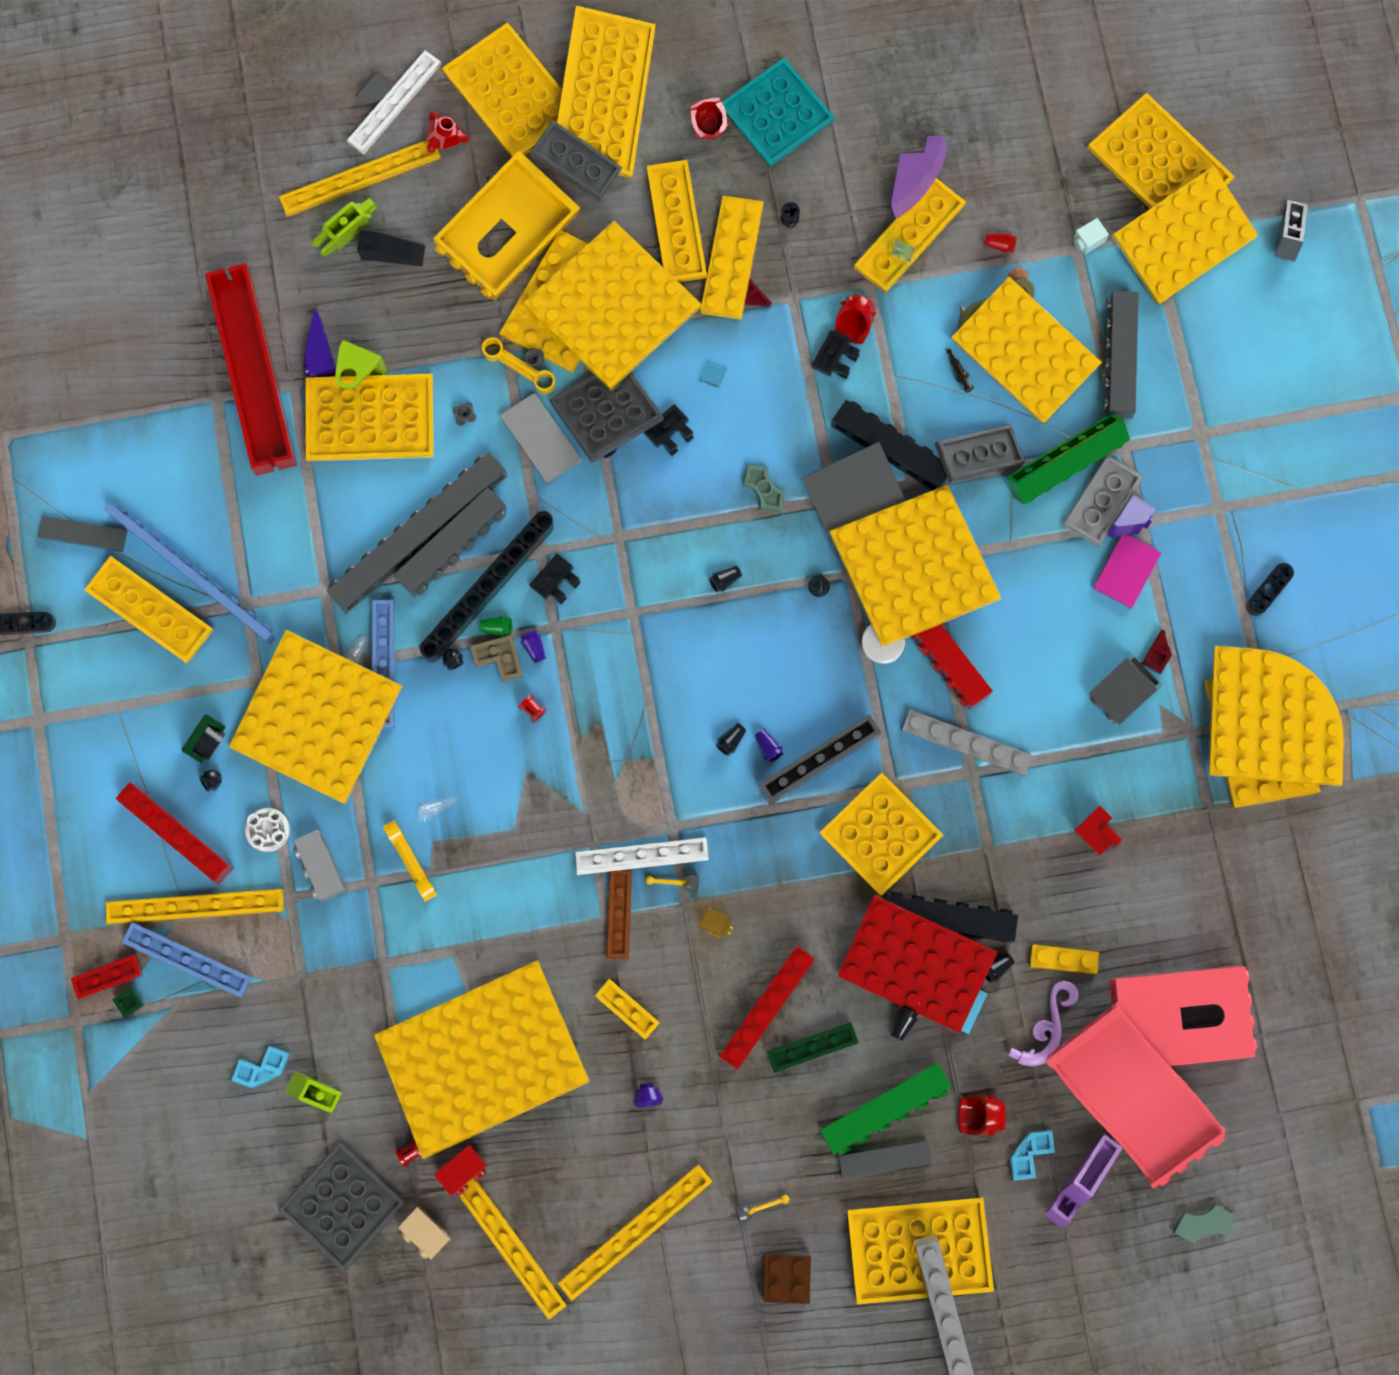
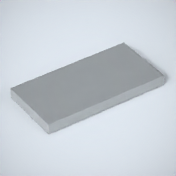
M535 393L500 415L501 420L546 484L582 462L576 450Z
M1107 455L1066 518L1063 526L1099 548L1142 481L1143 476Z

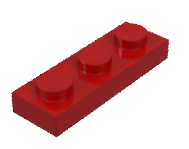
M133 954L73 977L71 981L77 1000H81L141 977L143 973L137 955Z

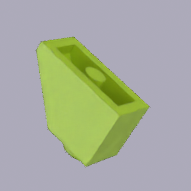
M294 1071L285 1089L286 1093L296 1099L329 1113H333L342 1094L340 1091L297 1071Z

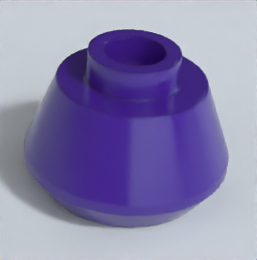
M653 1083L640 1084V1089L635 1091L633 1104L640 1108L661 1105L664 1098L659 1088L653 1087Z

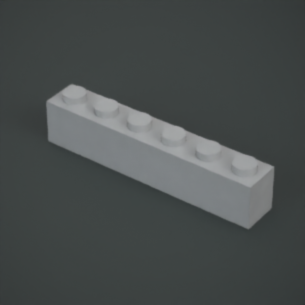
M936 1235L914 1240L948 1374L974 1375L939 1241Z

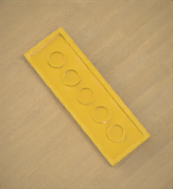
M682 160L646 166L663 268L678 282L707 278L688 161Z
M936 178L926 194L906 213L896 218L857 261L854 269L886 294L964 208L966 201Z
M730 196L722 197L700 310L701 314L742 320L764 201Z
M112 556L109 557L84 589L186 664L192 660L214 631L209 625Z

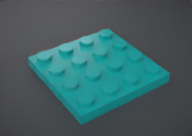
M785 58L778 61L722 102L726 116L770 168L835 121L834 115Z

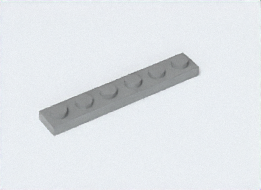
M909 710L902 731L1024 777L1033 756Z

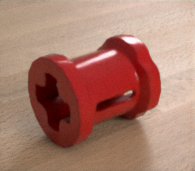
M532 694L527 696L518 706L520 710H524L531 717L533 723L537 722L547 710L534 700Z
M412 1139V1143L402 1149L395 1150L404 1168L408 1166L409 1162L419 1156L421 1157L415 1139Z

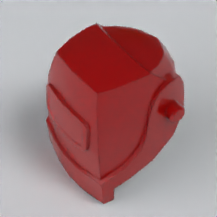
M708 98L691 105L690 117L695 129V137L699 136L702 140H715L725 133L729 123L727 122L726 111L720 98Z
M853 294L840 302L842 307L836 316L835 332L849 338L851 343L863 344L876 315L875 303L863 295Z
M989 1095V1097L971 1096L959 1099L958 1127L960 1133L994 1136L995 1133L1005 1130V1102L995 1099L994 1095Z

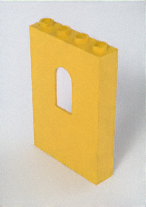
M518 151L433 238L434 249L441 256L445 255L449 258V263L456 270H462L466 274L465 278L474 285L476 283L481 288L480 292L487 299L492 298L496 301L555 239L557 234L561 230L563 231L579 214L580 207L528 158ZM502 219L516 234L495 256L489 258L482 256L478 251V243Z

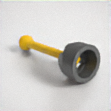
M689 875L683 881L655 879L652 876H648L646 883L649 885L653 883L683 885L686 891L698 893L699 876Z
M782 1195L780 1199L754 1208L746 1204L736 1206L735 1211L740 1224L747 1223L752 1219L754 1212L780 1203L787 1204L789 1197Z

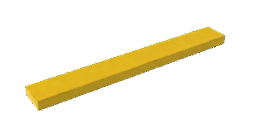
M425 140L278 197L286 216L289 217L441 159L439 151L436 149L433 153L428 152L427 145L429 142Z
M271 889L106 902V924L283 912L284 890Z
M699 1164L560 1280L558 1285L569 1299L573 1301L713 1181Z
M472 1179L467 1184L469 1188L459 1197L547 1319H551L567 1306L566 1302L479 1182Z

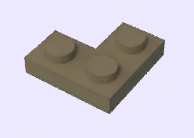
M512 635L470 646L476 668L497 663L502 683L523 677Z

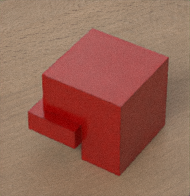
M1101 806L1074 830L1099 856L1112 844L1117 846L1122 841L1107 825L1112 817Z

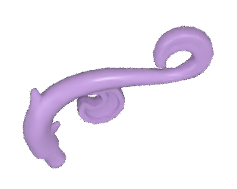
M1061 981L1052 987L1050 993L1052 1023L1042 1020L1037 1022L1032 1029V1035L1038 1041L1048 1040L1044 1033L1045 1031L1050 1032L1051 1039L1047 1047L1039 1053H1034V1049L1029 1052H1020L1011 1048L1008 1056L1025 1066L1035 1067L1046 1063L1047 1056L1059 1047L1061 1040V1023L1056 995L1059 990H1065L1068 993V999L1065 1002H1060V1006L1069 1007L1074 1005L1079 996L1078 989L1074 984L1068 981Z

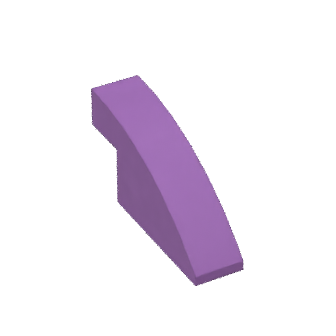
M927 136L925 153L900 154L891 201L895 217L902 216L912 208L934 183L942 168L947 152L944 136Z
M1104 1133L1068 1178L1044 1215L1061 1229L1067 1226L1079 1207L1092 1198L1123 1147Z

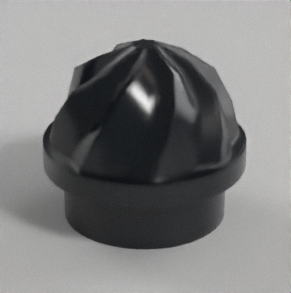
M815 576L809 581L808 589L813 596L823 597L828 593L830 584L825 577Z
M447 649L443 654V665L447 666L448 670L456 669L464 664L462 660L463 655L457 649Z
M214 769L203 772L199 780L207 792L215 791L221 785L222 775Z

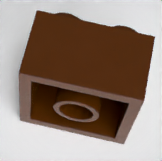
M764 1253L763 1302L810 1304L811 1256L805 1254Z

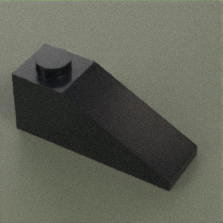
M360 230L357 251L361 260L423 267L425 245L380 232Z

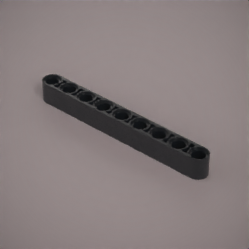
M540 511L528 522L420 645V653L426 661L436 662L443 656L444 652L450 648L554 529V522L549 512ZM543 519L550 521L545 527L538 525ZM528 535L535 536V540L531 543L524 541ZM514 551L521 552L519 558L514 559L510 557ZM499 567L507 568L506 573L502 575L497 574L496 571ZM490 582L493 584L492 589L488 591L482 589L485 583ZM471 599H478L479 603L476 606L471 607L468 605ZM459 614L465 616L462 622H454L455 616ZM442 631H450V636L448 638H440V634ZM428 647H436L433 655L425 654Z

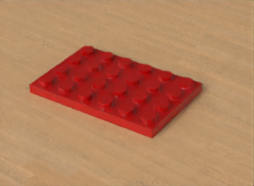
M874 895L837 976L960 1033L997 955V951Z

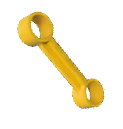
M491 337L483 342L482 352L488 361H500L535 384V388L540 394L546 395L554 391L556 382L551 372L546 370L539 372L504 350L501 341L497 338ZM490 344L500 346V351L496 355H488L485 349ZM542 377H549L552 380V385L548 388H541L537 383Z
M393 820L384 825V831L397 850L424 901L427 902L437 896L435 889L425 875L396 821Z

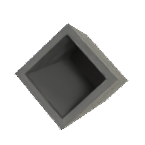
M1132 654L1089 693L1092 696L1090 700L1098 708L1102 707L1107 712L1105 715L1113 724L1117 722L1120 725L1152 696L1162 684Z

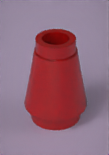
M987 233L985 246L1006 254L1009 252L1013 253L1017 236H1013L1012 233Z

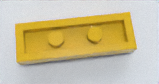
M1031 945V968L1093 975L1098 973L1099 952Z
M610 979L595 995L645 1040L660 1024Z

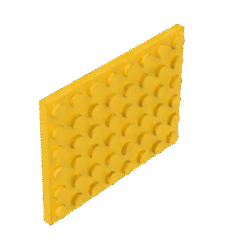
M538 960L374 1035L423 1159L590 1082Z

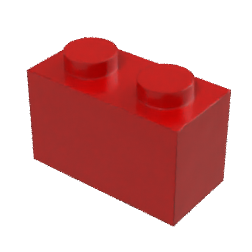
M468 1145L437 1171L434 1176L450 1196L457 1194L459 1197L469 1188L467 1184L472 1179L478 1181L487 1173L484 1169L488 1165L472 1145Z

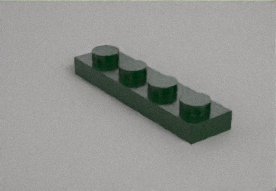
M849 1022L767 1051V1055L773 1072L776 1073L850 1047L859 1042L853 1025Z

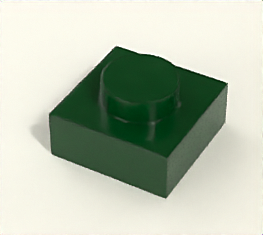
M134 987L128 988L112 999L124 1018H128L145 1006Z

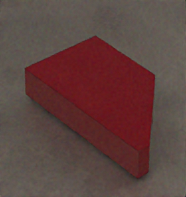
M749 279L745 305L770 307L772 302Z
M1163 629L1159 632L1141 663L1158 674L1163 672L1172 656L1165 636L1166 633Z

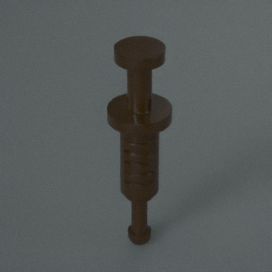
M948 349L947 354L951 358V365L957 375V382L963 383L965 393L971 392L974 386L969 385L967 381L969 373L964 372L959 360L954 358L952 350Z

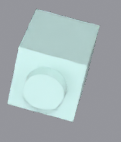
M1098 218L1076 230L1073 238L1074 245L1086 255L1104 244L1109 234Z

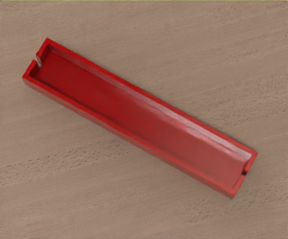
M244 263L228 268V272L233 280H229L224 269L205 273L250 466L255 475L259 476L274 472V467L282 470L298 465L252 274L247 264Z

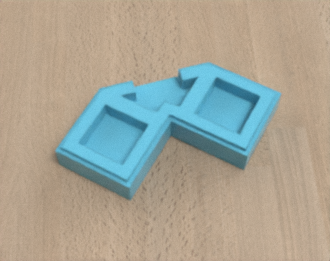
M268 1046L261 1066L239 1059L231 1081L249 1088L260 1086L283 1074L291 1053Z
M1052 1130L1028 1132L1009 1157L1012 1181L1036 1178L1033 1155L1055 1153Z

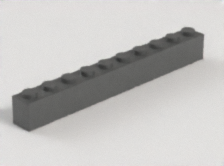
M490 452L486 455H480L472 467L469 469L465 468L460 472L458 479L453 483H447L438 496H432L426 502L424 508L414 511L410 516V520L405 524H399L390 537L383 538L377 544L378 547L372 552L368 551L365 553L356 566H350L342 578L335 579L329 584V589L326 592L345 614L349 613L405 565L487 487L492 490L507 477L506 470Z

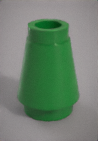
M504 615L480 620L479 629L481 633L503 637L512 633L513 624L510 617Z

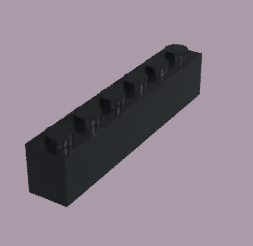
M845 400L832 419L831 427L864 448L880 442L885 456L891 465L929 489L935 490L940 488L947 481L941 460L933 454L931 449L926 446H919L908 435L903 436L897 432L893 425L884 424L874 413H867L862 410L858 403Z
M890 892V895L884 896L885 900L963 936L1008 943L1015 942L1018 915L1013 914V910L1000 909L999 912L991 911V907L978 905L977 908H970L968 903L956 902L955 905L947 904V900L934 899L931 902L925 901V897L912 895V898H905L902 893Z

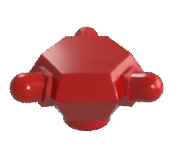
M436 112L429 113L430 122H427L426 137L429 142L427 145L428 152L433 153L436 149L443 150L459 145L461 142H468V135L460 131V128L454 123L453 119L447 116L440 117Z

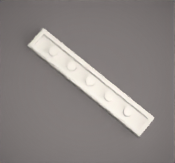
M424 50L347 139L348 144L364 155L441 66V61Z
M706 838L575 852L577 875L709 860Z

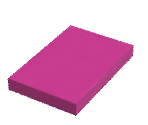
M1129 535L1121 536L1093 589L1132 609L1161 552Z

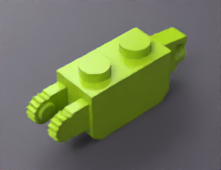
M370 198L362 204L348 203L323 225V232L312 241V245L318 248L327 240L330 241L321 250L320 254L323 257L328 256L336 249L338 251L341 250L360 233V230L363 231L370 225L369 220L372 217L371 214L377 209L376 204Z

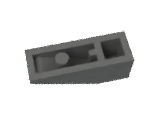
M1287 200L1276 242L1275 257L1295 262L1304 242L1307 204Z

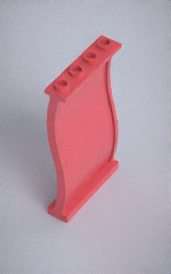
M1118 1002L1047 1056L1045 1062L1057 1072L1083 1106L1129 1154L1150 1181V1186L1153 1189L1158 1185L1164 1186L1170 1181L1171 1175L1176 1172H1183L1189 1166V1162L1193 1159H1201L1207 1153L1206 1150L1212 1145L1217 1147L1225 1140L1226 1128L1220 1125L1193 1090L1147 1042L1124 1013L1123 1008Z

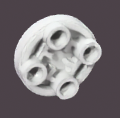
M871 624L866 628L862 636V649L865 656L879 664L896 661L905 647V639L881 648Z
M263 808L248 816L245 835L250 845L262 852H273L283 847L290 835V824L286 816L280 811L273 808Z

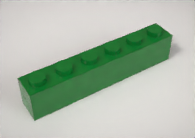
M1111 413L1007 476L1006 479L1013 497L1022 504L1030 503L1042 493L1050 491L1057 484L1068 480L1075 473L1086 469L1088 465L1103 459L1111 451L1121 448L1126 442L1130 441L1124 420Z
M935 1063L819 1131L832 1154L838 1153L841 1156L851 1150V1144L858 1142L860 1145L869 1140L870 1133L876 1130L878 1133H881L890 1127L889 1122L895 1119L900 1122L909 1117L908 1112L915 1107L919 1111L929 1105V1099L936 1097L938 1100L947 1095V1089L951 1085L939 1064Z

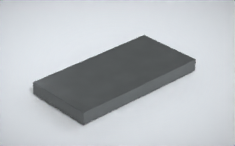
M552 120L530 152L532 157L599 202L622 169L620 165L554 120Z
M1011 424L935 443L949 483L1021 466L1026 463Z

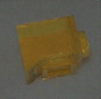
M707 908L699 930L706 929V933L720 939L721 936L729 937L734 925L730 924L732 918Z

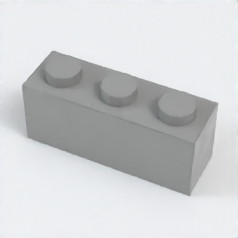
M317 829L293 840L296 845L293 847L294 853L298 859L303 861L304 866L301 868L306 879L310 878L313 884L310 889L315 899L319 898L321 902H326L347 892L320 830Z

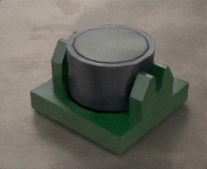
M208 714L204 715L181 749L182 752L201 764L204 759L209 760L224 738L225 733L223 731L226 726Z

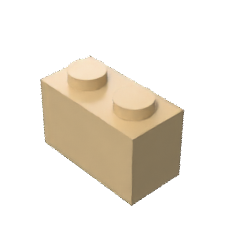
M421 1206L417 1207L398 1227L402 1231L400 1236L408 1243L412 1241L418 1247L416 1251L424 1259H427V1257L433 1259L452 1239Z

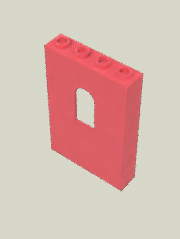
M1229 966L1109 979L1111 1006L1116 1002L1121 1005L1124 1013L1137 1030L1169 1066L1255 1057L1257 1043L1255 1038H1253L1254 1019L1250 1012L1252 998L1250 993H1248L1249 973L1245 966ZM1216 1004L1222 1008L1224 1019L1220 1025L1183 1030L1180 1007Z

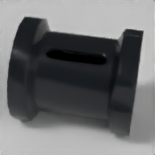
M788 202L783 205L781 209L782 224L788 228L797 225L800 208L796 203Z

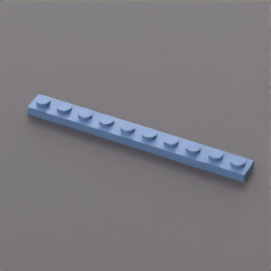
M109 503L104 509L110 516L266 642L271 644L276 639L271 633L273 629L265 622L259 624L255 620L257 616L249 609H246L244 612L239 607L241 604L232 596L227 598L223 595L225 590L216 583L211 585L207 582L208 577L200 570L197 572L190 568L192 564L183 556L181 559L174 555L176 551L167 543L165 546L158 542L160 538L152 531L149 533L145 532L142 529L144 525L136 518L133 520L127 517L128 512L120 505L114 507Z

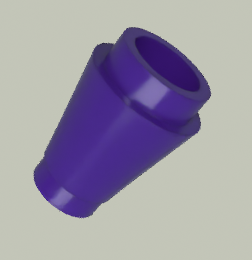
M536 630L520 637L522 646L534 661V664L546 659L541 635Z
M765 729L755 734L754 737L762 755L769 763L776 761L784 754L782 751L783 747Z

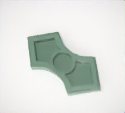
M747 464L743 486L750 488L758 495L761 510L781 514L785 491L778 489L772 484L768 476L767 467Z
M1216 1204L1209 1211L1201 1215H1190L1183 1212L1173 1233L1195 1245L1202 1236L1216 1233L1226 1236L1236 1216Z

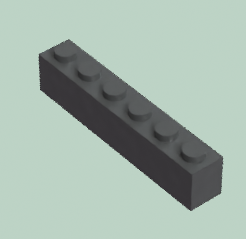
M1113 291L1111 297L1107 298L1106 311H1109V318H1106L1105 330H1109V337H1106L1105 350H1108V357L1105 358L1104 370H1108L1107 378L1105 377L1104 390H1107V398H1104L1103 410H1106V416L1114 413L1122 419H1132L1136 413L1139 292Z
M487 487L394 574L397 581L414 598L425 593L429 587L428 585L433 580H438L449 565L453 566L459 560L460 554L464 551H469L475 545L474 541L477 538L485 536L490 531V526L494 522H500L505 517L506 505Z
M870 714L761 782L758 785V789L769 806L880 737L881 731Z

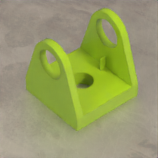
M345 340L342 341L339 347L335 374L336 381L341 388L353 389L367 376L387 374L388 369L380 355ZM344 370V376H357L353 383L345 384L341 381V373Z

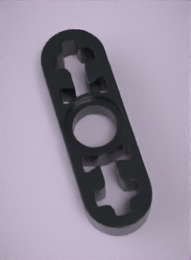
M1280 563L1272 570L1247 601L1246 609L1249 614L1260 616L1268 609L1292 579L1294 570L1291 565ZM1286 570V576L1281 578L1279 582L1275 579L1280 575V571ZM1266 584H1271L1275 587L1274 595H1269L1265 592L1264 587ZM1261 597L1265 600L1260 604V608L1255 610L1253 608L1254 603Z
M44 611L0 614V623L3 620L13 625V627L11 625H3L2 629L0 628V635L48 633L56 626L54 616ZM45 617L50 621L49 623H46L45 627L40 623L34 622V620H36L37 622L44 621ZM28 618V626L20 629L18 627L19 620Z

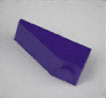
M318 311L313 312L305 351L306 364H303L306 375L311 377H333L336 374V366L322 319Z

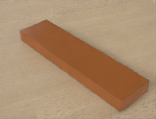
M632 870L610 871L607 959H629Z

